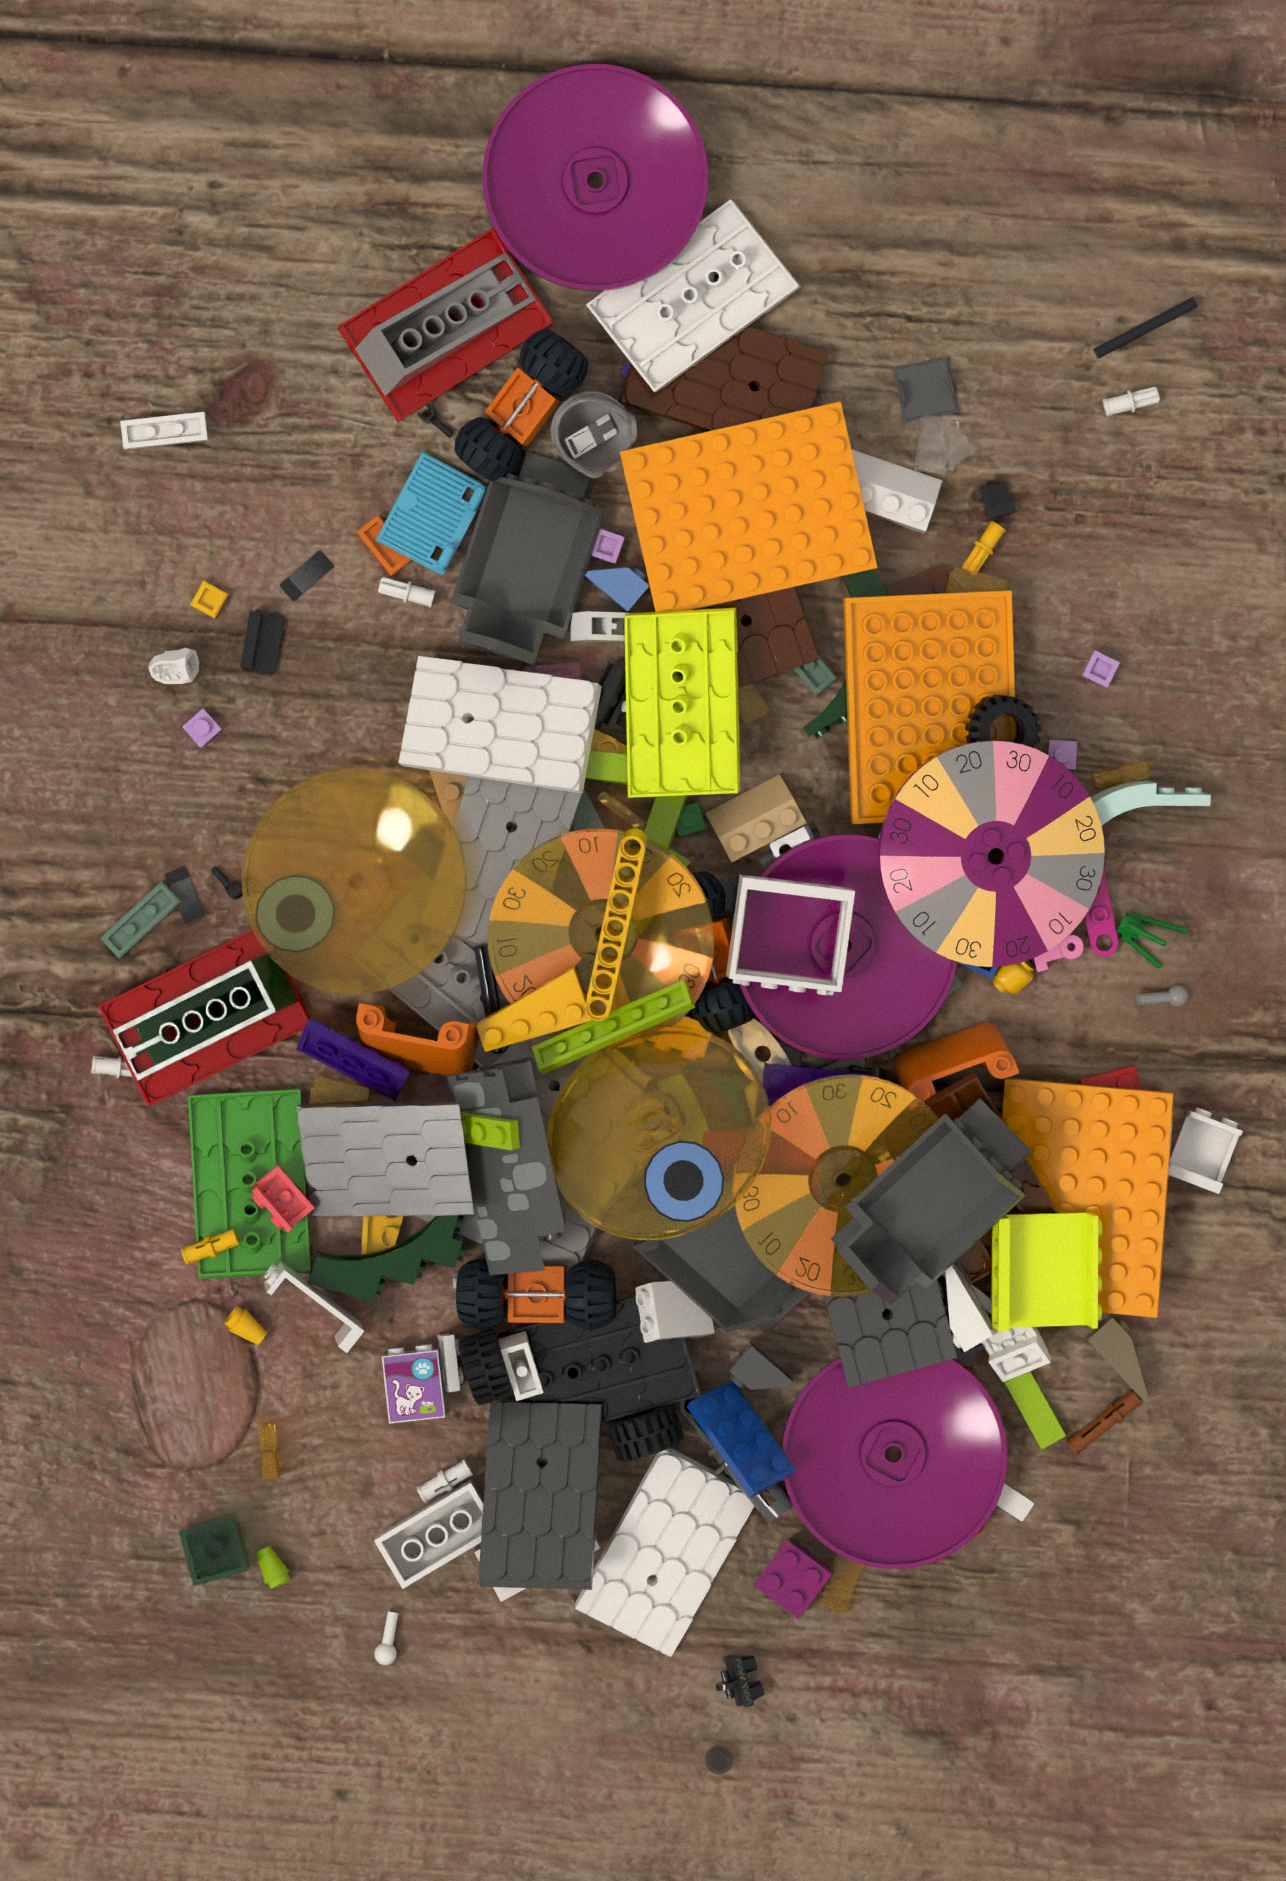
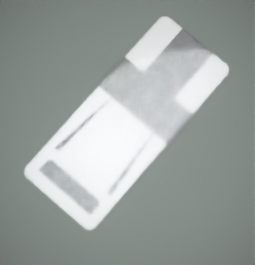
M606 414L565 438V442L572 457L575 459L617 434V431L610 416Z

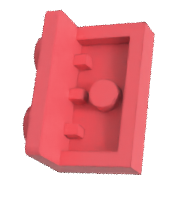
M279 1164L252 1185L253 1200L261 1209L266 1207L272 1213L270 1219L278 1229L285 1228L288 1233L293 1230V1226L315 1208L313 1203Z

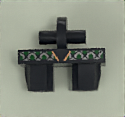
M751 1655L725 1656L724 1660L727 1670L720 1672L722 1682L715 1684L716 1690H725L727 1699L735 1698L737 1706L744 1705L749 1707L754 1705L753 1701L764 1695L761 1682L756 1680L748 1683L746 1673L757 1670L755 1657Z

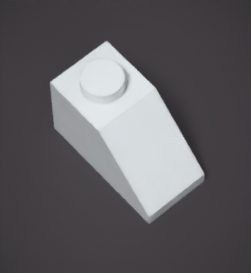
M526 1331L500 1338V1350L516 1401L542 1394L541 1381Z

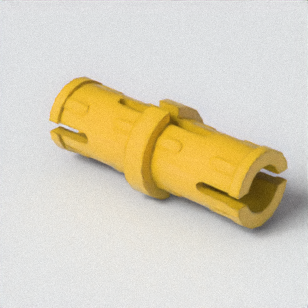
M233 1228L217 1236H206L203 1241L181 1248V1253L185 1263L190 1265L209 1256L214 1258L217 1256V1253L239 1246L240 1241Z

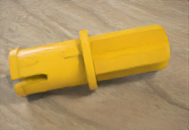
M990 521L989 526L979 541L974 542L975 547L963 563L962 568L967 573L976 575L987 557L993 555V548L1006 530L997 523Z

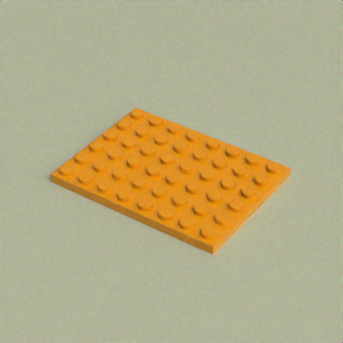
M841 402L620 451L655 612L693 610L878 568Z
M1011 590L843 598L851 824L883 823L894 796L914 771L937 754L955 746L968 743L966 736L969 734L965 730V725L970 723V719L967 717L969 713H974L976 709L973 707L977 703L981 704L984 698H992L994 695L1015 697ZM1008 714L998 716L990 726L991 740L1010 742L1014 740L1016 736L1015 720Z
M1006 1078L1002 1119L1033 1152L1027 1158V1161L1059 1213L1092 1212L1098 1215V1219L1102 1222V1235L1098 1236V1247L1102 1251V1263L1098 1265V1276H1101L1102 1290L1098 1293V1304L1101 1305L1102 1313L1158 1318L1174 1092ZM991 1276V1291H990V1299H991V1300H992V1276Z

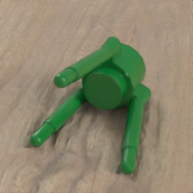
M1126 912L1116 931L1122 934L1120 939L1129 943L1156 968H1161V964L1132 937L1138 939L1142 935L1162 946H1166L1167 942L1144 930L1145 924L1141 922L1182 933H1187L1188 929L1142 916L1137 912H1134L1133 915Z

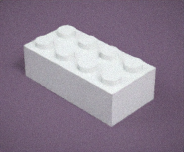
M472 1479L375 1536V1544L402 1589L481 1543L484 1499Z

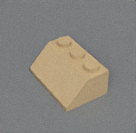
M780 774L705 813L731 863L807 824Z

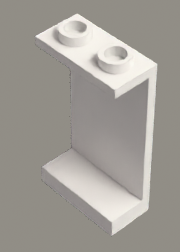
M280 1261L277 1266L272 1264L263 1277L266 1279L264 1285L268 1294L272 1295L286 1278L343 1321V1326L334 1337L338 1347L346 1353L363 1334L364 1329L360 1320L314 1285L309 1284L305 1278L284 1262Z

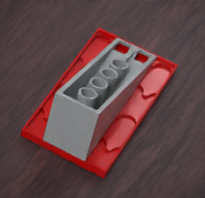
M491 228L345 321L337 329L346 340L349 348L358 362H360L365 373L398 423L424 407L425 404L434 401L470 376L524 343L533 333L546 329L553 323V320L494 228Z

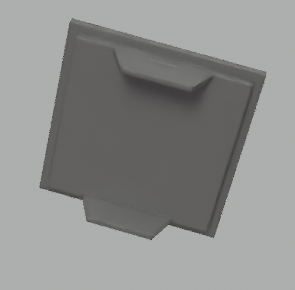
M948 357L893 368L904 423L959 412Z

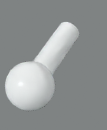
M387 1612L382 1643L376 1647L374 1652L376 1661L381 1665L392 1664L397 1656L396 1649L393 1646L399 1614L396 1612Z

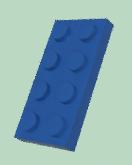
M733 1381L692 1400L688 1404L687 1408L750 1498L793 1476L797 1471Z

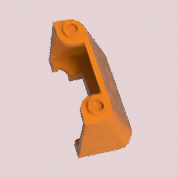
M359 1003L356 1023L363 1047L373 1048L379 1052L380 1056L390 1061H398L405 1068L446 1076L472 1071L479 1038L476 1023L447 1022L440 1028L437 1041L395 1033L397 1023L387 1017L385 1013L386 1006Z
M988 1022L904 1051L894 1061V1070L900 1086L916 1095L907 1104L908 1109L914 1108V1106L935 1094L932 1081L980 1063L983 1068L987 1067L989 1073L995 1078L1004 1079L1019 1074L1015 1059L997 1026Z

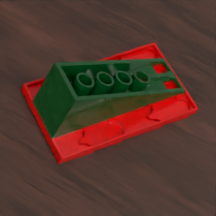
M258 928L98 1006L147 1107L303 1031L309 1019L312 1020L278 950L265 941Z

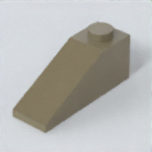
M1109 1315L1085 1339L1132 1390L1146 1402L1149 1397L1132 1338L1127 1334L1130 1328L1120 1317L1114 1320Z

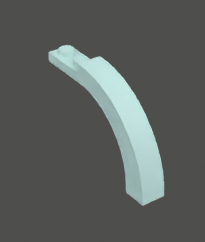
M1134 781L1108 788L1095 794L1091 799L1102 826L1113 817L1139 807L1210 806L1211 795L1202 792L1201 787H1185V792H1175L1174 787H1158V792H1156L1157 783L1152 781Z

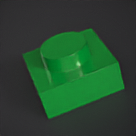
M698 802L684 806L676 828L679 837L706 829Z

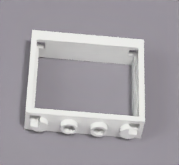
M740 874L726 976L729 979H733V983L749 986L750 981L761 982L760 987L777 989L778 985L789 986L788 990L794 992H805L806 988L817 989V994L833 995L834 991L842 992L855 890L847 887ZM748 889L841 901L831 979L737 968Z

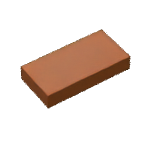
M377 515L356 532L387 572L393 576L412 560L375 541L385 523Z

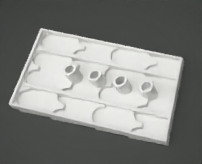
M730 199L699 222L689 243L664 269L632 286L604 291L587 303L586 306L654 392H658L692 366L698 364L734 335L740 333L763 314L769 312L801 286L736 203ZM718 273L719 279L717 282H714V276Z
M418 656L411 692L412 696L410 697L406 719L407 723L405 724L402 740V750L400 751L398 762L400 765L583 794L602 686L585 680Z
M672 1448L658 1452L593 1569L592 1590L581 1591L575 1602V1609L671 1657L710 1589L713 1579L736 1542V1537L752 1512L754 1505L732 1479L722 1474L716 1476L714 1470Z

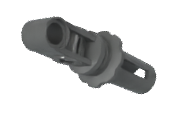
M687 1400L680 1401L682 1414L691 1423L699 1437L710 1446L707 1454L710 1457L713 1456L718 1461L719 1466L714 1472L716 1476L724 1470L725 1474L732 1478L769 1524L793 1505L789 1494L779 1483L768 1489L776 1499L771 1505L761 1493L750 1498L694 1416L687 1411L685 1406Z

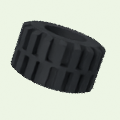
M994 695L992 698L986 697L983 699V703H977L973 707L976 710L974 713H969L967 717L970 719V723L965 725V730L969 734L966 736L968 743L991 740L990 726L1002 714H1008L1015 720L1017 733L1012 742L1034 748L1036 743H1040L1041 738L1038 737V732H1042L1041 725L1037 724V721L1040 719L1037 714L1033 713V708L1019 698L1008 695Z
M491 1328L459 1338V1352L475 1402L480 1406L512 1396L513 1388L500 1350L497 1333Z
M665 1405L624 1416L615 1420L607 1427L617 1460L624 1462L664 1451L677 1445L684 1438L673 1405Z

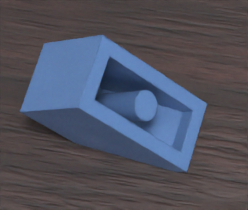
M628 567L592 570L585 574V578L627 613L650 587L646 583L648 577L637 568L634 571Z

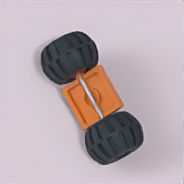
M541 329L533 333L525 341L519 359L523 369L516 368L485 410V413L500 426L486 418L477 417L467 422L459 430L455 439L454 451L459 459L489 481L506 477L507 473L514 475L522 462L523 449L515 439L522 445L528 446L561 402L544 386L558 395H567L575 391L583 383L587 374V358L571 343L549 329Z
M702 871L691 874L700 885L707 901L666 911L658 915L669 928L676 930L674 934L679 948L713 957L711 970L707 978L709 982L705 983L701 993L694 1002L695 1008L691 1009L690 1013L692 1018L698 1020L707 1032L717 1033L746 1024L754 1019L756 1015L745 1000L739 984L733 983V979H729L726 976L732 935L727 918L711 921L720 916L724 911V888L712 873ZM691 917H702L705 919L706 925L703 928H694L692 926H703L705 923L704 920L701 918H692L690 920L692 926H690L689 919ZM690 932L707 933L708 937H706V934H690Z
M486 1259L471 1260L461 1266L457 1275V1314L462 1323L473 1328L486 1329L494 1327L504 1320L507 1302L508 1322L565 1323L566 1307V1315L571 1324L586 1330L601 1329L609 1325L615 1316V1273L613 1268L601 1261L585 1260L571 1266L567 1272V1277L566 1266H544L545 1271L508 1274L507 1283L506 1274L489 1275Z

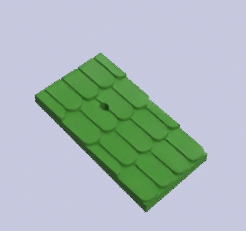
M300 1089L188 1095L196 1243L203 1241L206 1236H217L233 1228L240 1241L239 1246L217 1253V1256L214 1258L209 1256L198 1260L199 1280L264 1276L272 1264L277 1266L280 1261L284 1262L298 1274H309L311 1272L308 1214L293 1226V1230L288 1233L285 1228L278 1229L270 1219L272 1213L266 1207L261 1209L252 1198L254 1194L252 1185L277 1164L280 1165L307 1196L305 1166L296 1110L297 1105H302ZM249 1211H254V1212H255V1213L252 1214V1215H247V1213H248Z

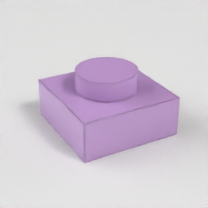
M600 529L591 556L616 564L625 537Z
M1094 650L1081 676L1108 688L1120 662Z
M204 708L182 726L200 748L205 746L222 730Z
M1048 740V755L1063 764L1068 770H1076L1077 741Z

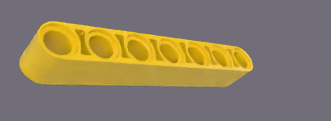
M637 828L629 829L624 833L617 854L585 1005L587 1016L595 1021L604 1020L609 1016L614 1001L647 847L646 834ZM635 839L640 843L641 847L636 850L631 849L627 846L626 841ZM624 866H629L634 870L635 874L633 876H625L621 873L620 869ZM623 893L628 896L629 901L620 903L615 899V895ZM618 920L623 924V928L615 930L609 925V922ZM613 947L618 954L616 956H608L604 953L603 949ZM602 973L608 974L612 981L603 983L598 979V975ZM601 1000L605 1003L606 1008L597 1009L593 1006L592 1002Z

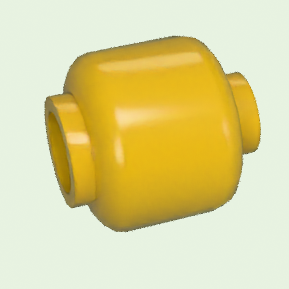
M1029 960L1008 966H999L994 975L995 979L992 982L1002 993L1008 991L1011 994H1017L1033 980L1032 971L1034 966Z

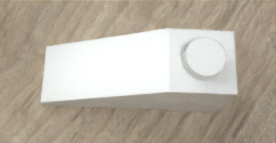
M592 611L572 613L571 641L625 642L624 616L627 613Z
M954 1262L945 1271L950 1329L953 1332L951 1335L954 1344L958 1348L962 1347L963 1351L966 1352L995 1335L998 1331L992 1328V1321L958 1264Z

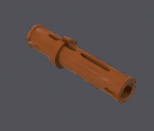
M1132 1389L1129 1390L1127 1394L1113 1405L1111 1403L1106 1406L1107 1410L1088 1423L1069 1440H1066L1067 1444L1078 1455L1117 1422L1121 1424L1124 1421L1123 1418L1143 1402Z

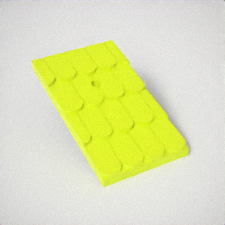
M736 608L627 613L624 619L628 798L738 793L740 791V735Z

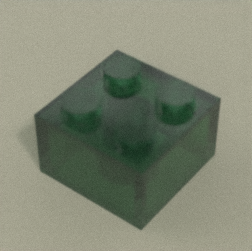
M236 1513L185 1526L179 1530L194 1586L246 1572L250 1569L251 1566Z

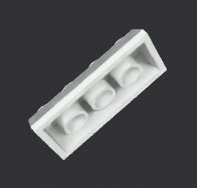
M852 450L865 513L924 534L935 507L942 480Z

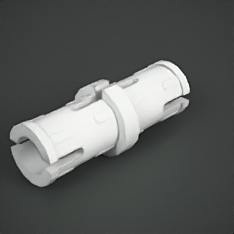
M464 1459L446 1471L441 1470L437 1472L436 1477L416 1488L421 1499L426 1503L444 1491L449 1492L453 1490L454 1485L474 1474L470 1465Z

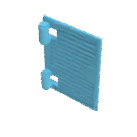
M422 452L375 541L443 576L473 520L488 486ZM467 487L474 490L469 502L461 499ZM436 546L443 549L438 561L430 558Z

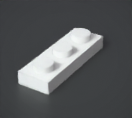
M205 412L120 421L124 450L208 441Z

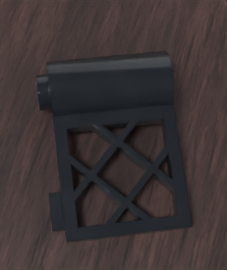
M608 663L598 682L602 687L595 726L600 728L603 723L627 736V728L616 724L622 712V704L626 701V671L612 663Z

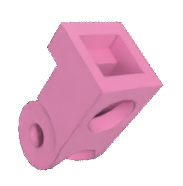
M1068 935L1061 943L1049 951L1031 959L1034 972L1048 970V961L1079 957L1084 949L1082 940L1078 936Z

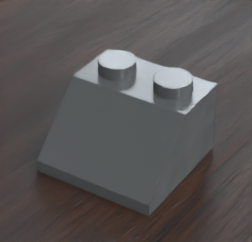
M751 1341L746 1344L728 1365L729 1372H731L729 1374L730 1379L741 1389L744 1386H747L750 1390L791 1387L794 1383L789 1374Z

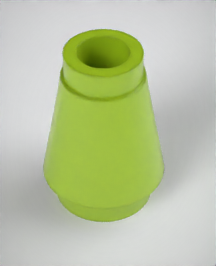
M271 1546L255 1553L265 1585L268 1584L271 1590L291 1580L288 1575L290 1571L275 1551L272 1550Z

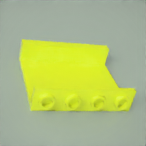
M1092 1212L1006 1214L992 1227V1328L998 1332L1010 1331V1328L1087 1325L1092 1329L1098 1328V1321L1102 1318V1308L1098 1304V1293L1102 1290L1101 1276H1098V1265L1102 1263V1251L1098 1247V1236L1102 1235V1222L1098 1219V1215Z

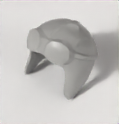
M584 391L569 397L559 406L551 423V439L558 455L573 468L591 478L601 477L604 473L603 471L613 472L622 465L620 451L631 449L637 438L635 416L626 411L613 397L598 391ZM608 414L617 434L574 459L567 447L565 438Z

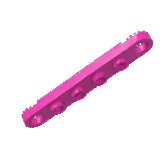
M1104 868L1096 897L1084 917L1091 951L1100 957L1112 955L1118 947V937ZM1103 934L1109 936L1112 941L1110 948L1106 951H1101L1096 946L1097 938Z

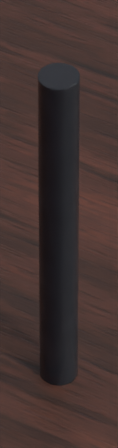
M1192 297L1093 349L1094 354L1099 359L1197 308L1195 299Z

